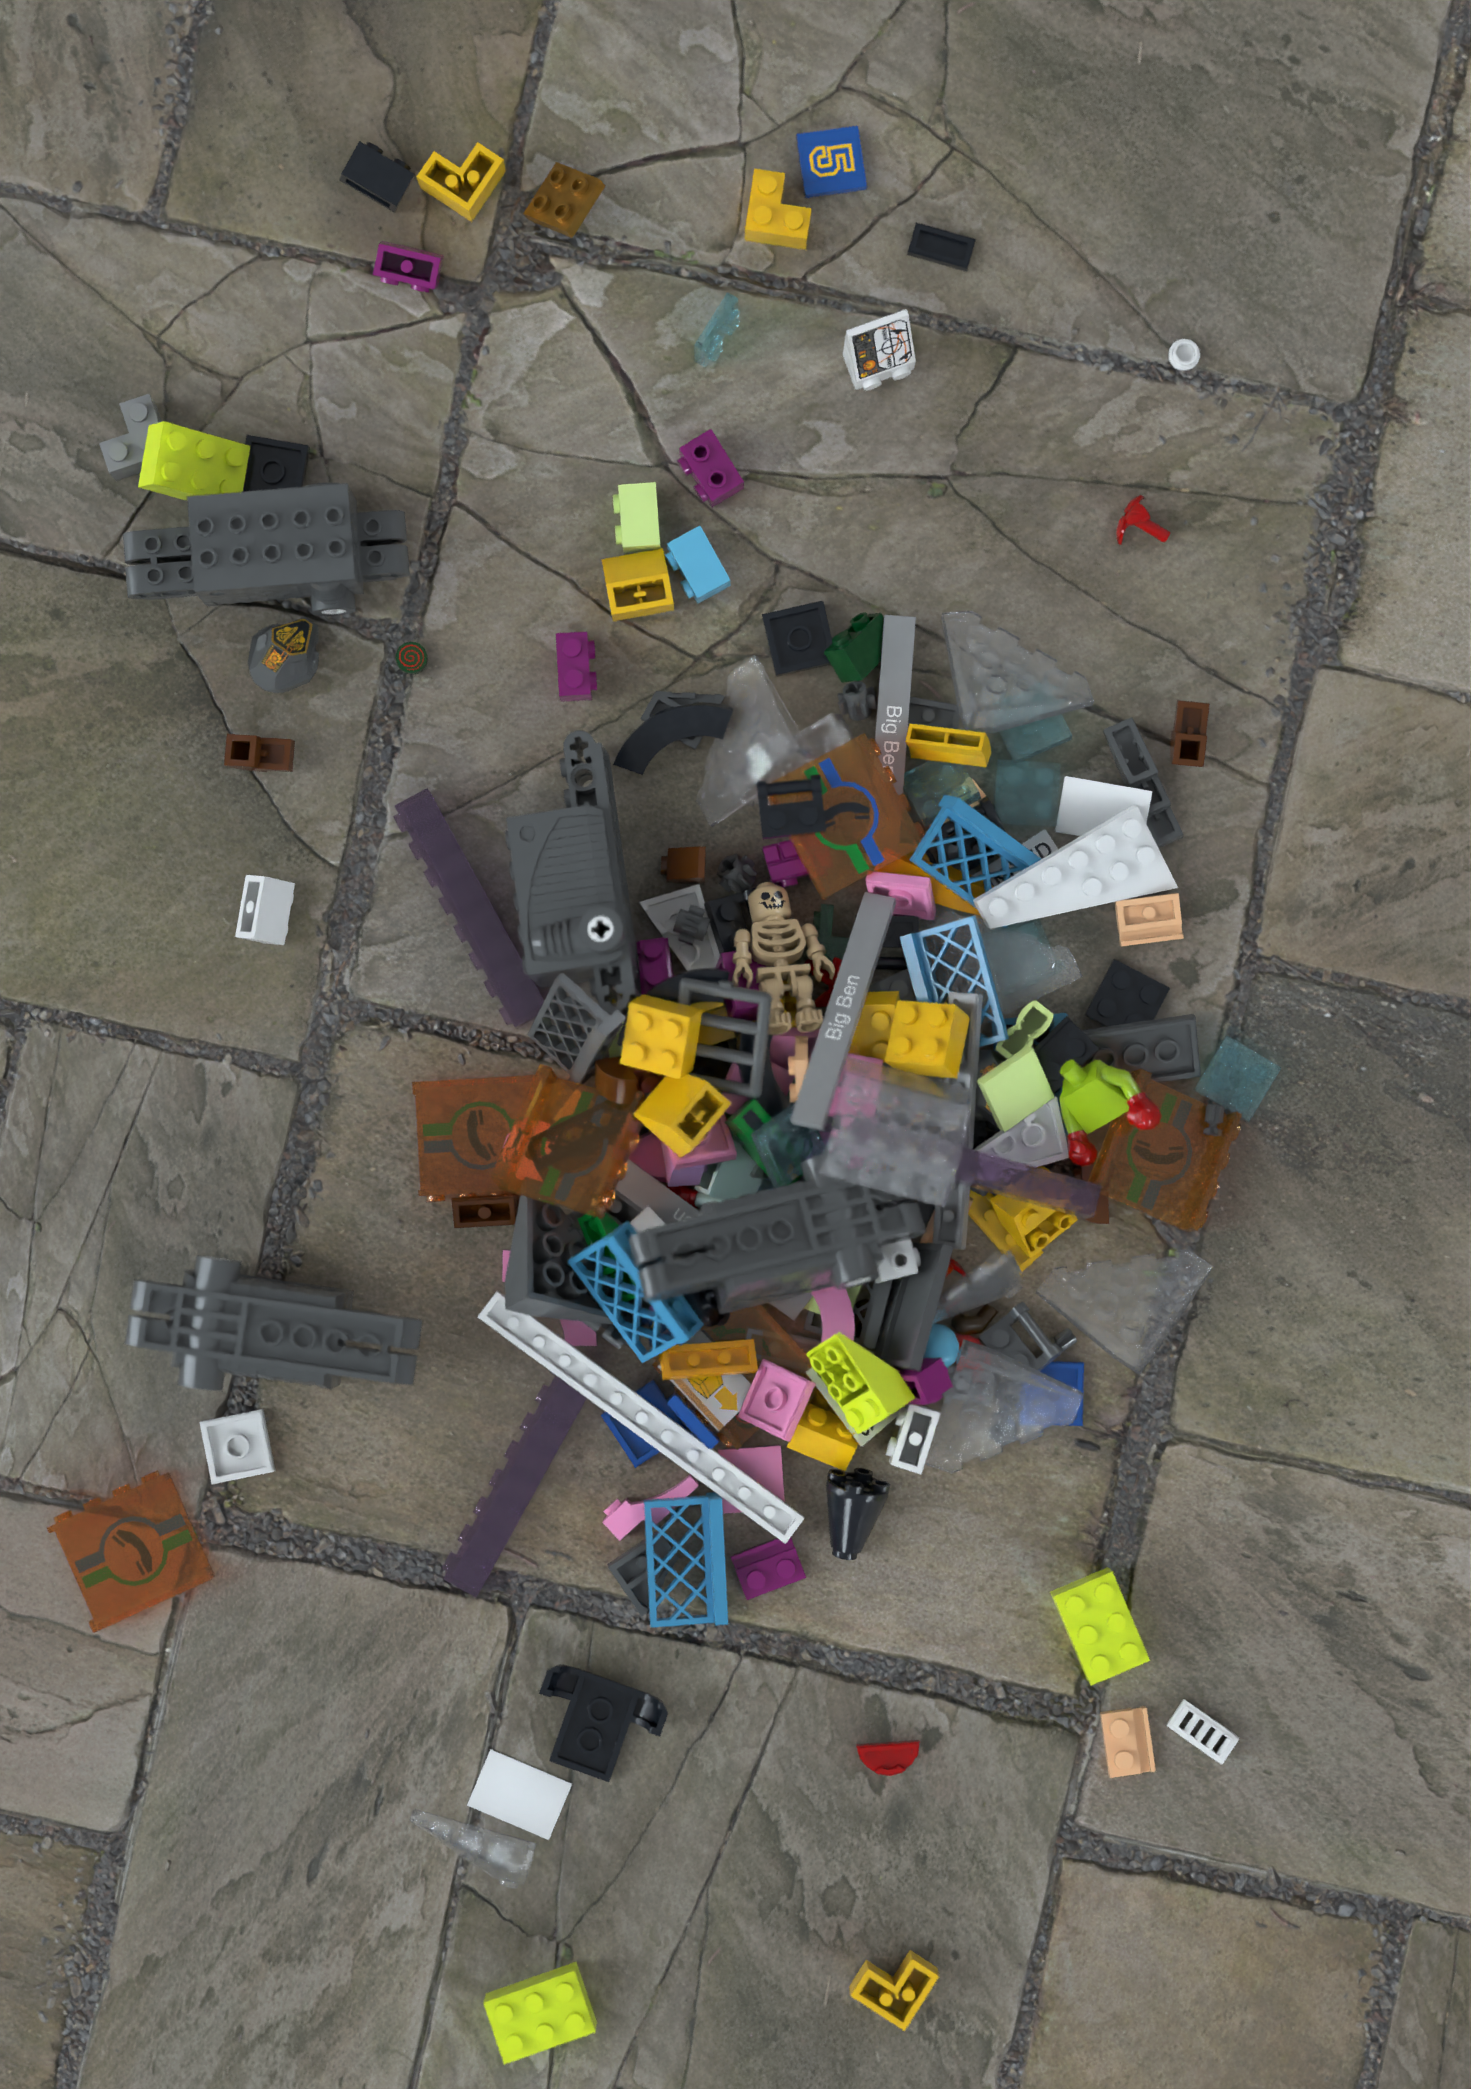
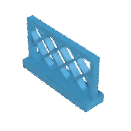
M944 795L938 806L941 810L909 859L975 908L976 906L973 902L975 898L972 896L970 883L983 880L984 889L987 892L992 889L990 878L1003 875L1005 881L1011 878L1010 873L1021 872L1041 860L1040 857L963 800ZM948 818L954 822L956 836L943 839L941 827ZM974 837L977 839L979 853L966 856L964 839ZM957 841L959 858L946 861L944 844ZM937 846L939 863L929 865L922 860V857L929 847ZM997 854L1001 859L1002 870L989 873L987 856ZM980 858L982 875L969 878L967 861ZM960 863L962 880L952 882L949 880L947 866Z
M976 916L900 937L917 1002L943 1004L949 992H955L951 988L958 975H961L973 982L967 993H974L977 986L987 991L989 999L985 1007L982 1008L981 1025L985 1017H988L995 1021L997 1027V1036L988 1038L980 1033L979 1047L1009 1039ZM969 925L972 935L967 947L953 939L959 927ZM951 930L948 936L942 933ZM937 935L945 940L938 956L929 951L925 937ZM950 944L964 951L957 966L943 959ZM969 955L976 958L980 964V969L975 978L961 970ZM940 963L954 971L946 986L936 979L935 972Z
M627 1221L612 1233L571 1256L567 1262L640 1361L644 1363L678 1343L681 1345L687 1342L704 1324L683 1295L649 1302L655 1309V1312L642 1308V1297L644 1298L638 1272L644 1268H636L628 1238L637 1233ZM605 1245L610 1248L617 1260L604 1256ZM585 1258L596 1262L595 1272L587 1270L581 1260ZM603 1265L616 1269V1279L603 1275ZM623 1271L630 1275L636 1286L623 1282ZM602 1284L615 1288L614 1298L606 1296L602 1290ZM622 1291L635 1295L634 1305L621 1301ZM621 1310L634 1314L633 1324L626 1322L622 1318ZM641 1316L654 1320L653 1330L640 1326ZM661 1323L666 1324L674 1337L661 1333ZM640 1335L653 1339L652 1349L649 1351L645 1349L639 1341Z
M716 1492L706 1493L705 1496L644 1500L650 1627L715 1623L716 1626L728 1625L723 1505L721 1496ZM701 1504L702 1516L693 1525L680 1515L688 1505ZM672 1506H680L676 1511L672 1508ZM665 1507L673 1515L660 1528L652 1521L651 1508ZM677 1518L689 1528L678 1542L665 1532ZM701 1524H702V1533L697 1530V1528H698ZM652 1527L658 1531L654 1536L652 1534ZM693 1533L703 1540V1547L695 1556L682 1547ZM662 1535L674 1545L663 1559L653 1551L654 1543ZM678 1550L691 1559L680 1573L667 1564ZM703 1555L704 1565L700 1561H698ZM654 1558L659 1562V1564L655 1568ZM695 1564L705 1574V1578L696 1588L684 1578ZM663 1567L676 1576L665 1590L655 1583V1575ZM680 1581L693 1591L681 1605L669 1595ZM704 1587L706 1596L700 1592ZM655 1589L661 1593L657 1599ZM696 1596H699L706 1602V1615L693 1616L685 1608ZM665 1598L677 1607L676 1611L669 1618H657L656 1607ZM681 1612H683L686 1615L678 1617L681 1614Z

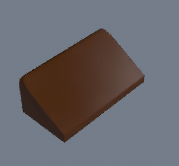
M515 1194L452 1198L454 1228L515 1225L518 1211Z

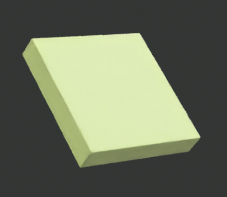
M1029 1045L977 1080L998 1128L1004 1133L1055 1097L1037 1055Z

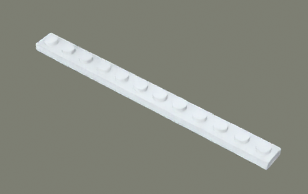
M498 1290L479 1313V1319L785 1544L805 1519L802 1514L715 1450L708 1449L696 1436L536 1318L506 1310L505 1295Z

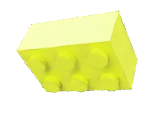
M165 421L149 425L138 487L186 501L187 496L243 492L250 446Z
M1108 1567L1050 1591L1086 1679L1091 1686L1150 1661L1113 1571Z
M577 1962L488 1992L484 1998L483 2004L504 2064L596 2032L597 2021Z

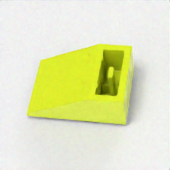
M840 1332L806 1353L812 1368L820 1375L828 1388L829 1394L836 1400L844 1412L847 1422L855 1429L857 1434L889 1417L915 1399V1396L896 1369Z

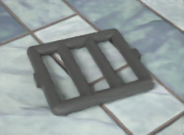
M683 978L679 985L678 1003L690 1006L692 992L758 1004L757 1022L702 1012L700 1024L755 1035L753 1053L697 1043L695 1054L696 1056L752 1066L750 1084L695 1073L688 1074L708 1081L721 1094L726 1092L752 1098L760 1097L762 1094L772 1004L771 994L736 987L734 982L726 980L714 983Z

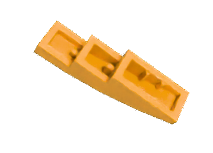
M884 847L882 856L885 861L877 864L873 870L874 872L929 877L936 904L981 916L975 907L909 860L910 858ZM922 859L929 865L933 864L927 860ZM950 865L947 866L949 880L952 882L962 880L961 870ZM982 880L970 883L974 898L985 893Z

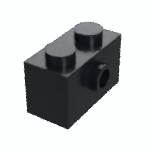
M359 141L342 171L339 181L395 213L413 180L414 173L410 171L411 167L405 162L396 158L392 161L382 155L383 150L373 143L367 142L365 145Z

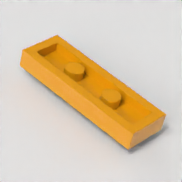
M754 1339L675 1345L660 1353L663 1380L746 1374L758 1371Z

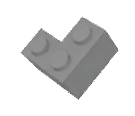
M150 394L119 403L129 433L99 443L108 472L116 481L141 473L148 426L162 422L156 402Z

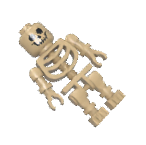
M772 882L761 883L748 896V905L753 923L750 933L746 929H739L735 933L734 946L736 947V953L733 954V963L736 964L732 982L737 987L738 977L743 973V977L748 981L746 987L749 989L753 979L752 970L749 966L752 959L765 966H774L758 968L756 974L759 991L768 992L772 996L768 1034L780 1035L791 1029L790 1012L783 1013L784 1006L780 1002V998H783L785 991H789L790 996L795 997L797 1001V1013L795 1015L797 1030L800 1032L818 1030L821 1028L823 1017L821 1010H815V1002L811 1000L813 984L812 979L808 977L811 970L810 964H788L794 963L802 956L806 944L808 947L806 953L808 958L813 960V974L819 983L823 976L820 968L822 967L823 970H827L830 974L829 978L832 979L835 967L825 956L826 949L818 941L819 935L815 926L806 923L800 927L797 919H790L791 907L787 890ZM787 980V984L783 985L782 981Z

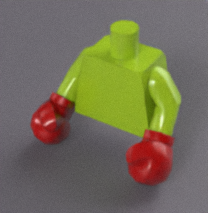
M1069 1060L1061 1067L1060 1074L1065 1079L1063 1080L1062 1093L1059 1100L1062 1118L1068 1135H1066L1068 1140V1157L1074 1164L1088 1166L1095 1162L1098 1151L1095 1145L1089 1141L1087 1135L1127 1112L1129 1123L1140 1130H1151L1160 1124L1162 1114L1159 1107L1148 1098L1145 1092H1141L1127 1070L1108 1066L1101 1060H1094L1083 1068L1074 1060Z

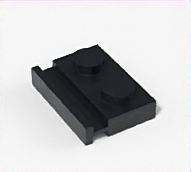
M1068 1016L1034 1048L1053 1094H1056L1062 1088L1065 1078L1060 1074V1069L1064 1063L1074 1060L1080 1067H1083L1100 1050Z

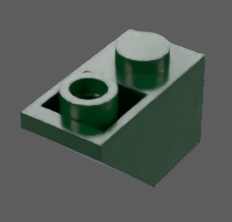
M863 612L851 619V625L845 631L835 635L832 639L833 643L824 651L841 682L863 680L881 662L884 623L882 613L867 614Z

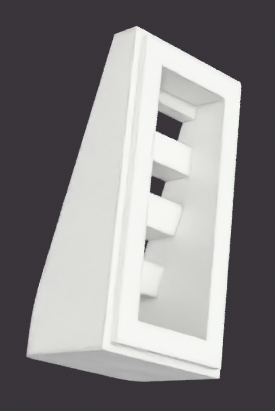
M1185 1699L1182 1700L1166 1724L1167 1727L1221 1765L1239 1741V1737ZM1189 1711L1192 1712L1193 1716L1185 1728L1179 1727ZM1202 1719L1204 1723L1196 1735H1191L1190 1733L1198 1721ZM1213 1727L1215 1731L1207 1743L1204 1744L1201 1741L1209 1729ZM1223 1734L1226 1738L1216 1752L1213 1748Z

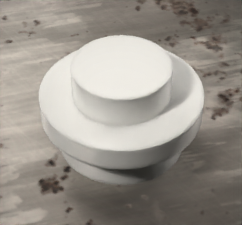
M1180 339L1172 344L1168 353L1169 361L1177 370L1188 371L1197 365L1200 359V350L1195 342L1189 339Z

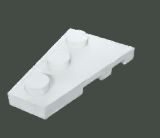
M699 884L639 902L661 935L668 938L670 948L687 972L692 969L715 968L720 957L710 923L703 942L695 939L693 946L678 941L680 933L673 931L680 909L689 911L690 905L705 909V901ZM705 910V913H704L703 917L708 918L707 913H706V910Z
M1056 1096L1005 1133L999 1131L972 1150L978 1182H988L1069 1158L1068 1145Z

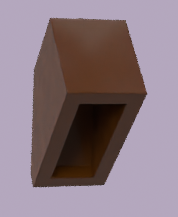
M706 847L668 848V856L661 857V875H667V883L705 884Z

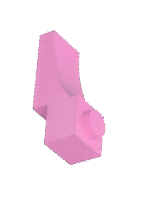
M689 1474L674 1487L644 1500L687 1497L699 1486V1482L693 1475ZM626 1498L621 1503L616 1499L603 1511L607 1515L603 1519V1523L619 1541L642 1520L645 1521L644 1500L631 1502ZM665 1507L651 1508L652 1521L658 1524L670 1511Z

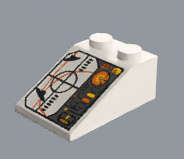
M907 309L846 330L843 357L855 390L864 388L865 391L880 386L882 380L893 377V380H899L911 374L910 370L914 369L916 359Z

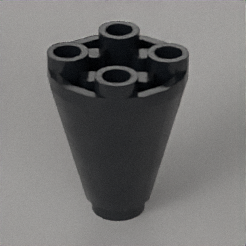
M855 1468L854 1473L839 1469H830L828 1471L826 1491L830 1546L833 1548L832 1554L840 1559L855 1560L888 1498L890 1483L873 1478V1472L868 1469Z

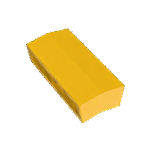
M909 723L905 742L909 747L911 758L987 767L992 752L986 733Z

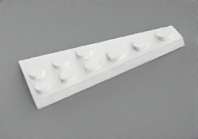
M1132 805L973 899V902L986 927L992 929L1175 889L1178 886L1138 807Z

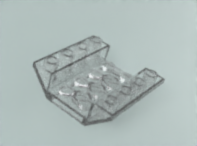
M847 1056L838 1087H841L831 1134L825 1144L819 1174L945 1207L959 1166L971 1108L969 1089Z

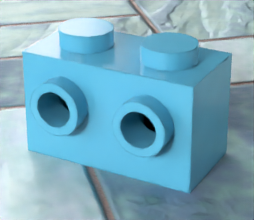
M701 526L667 543L669 553L665 554V557L673 571H680L684 579L680 584L688 599L694 597L697 604L730 587L731 580Z

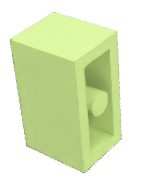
M656 482L618 485L619 494L613 495L614 514L620 513L621 525L615 526L616 545L622 544L623 553L661 549Z

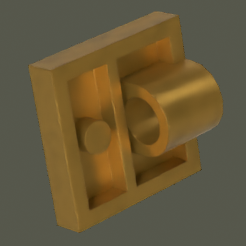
M556 162L523 214L534 223L573 238L605 188V184L596 177Z

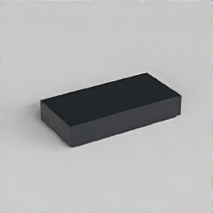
M916 222L907 255L967 272L976 239Z

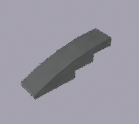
M1131 717L1103 729L1125 786L1152 791L1146 825L1158 848L1183 838L1184 834L1170 807L1171 802L1158 777V770L1133 718Z

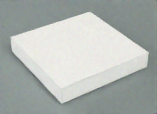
M263 1409L199 1422L211 1484L275 1471Z

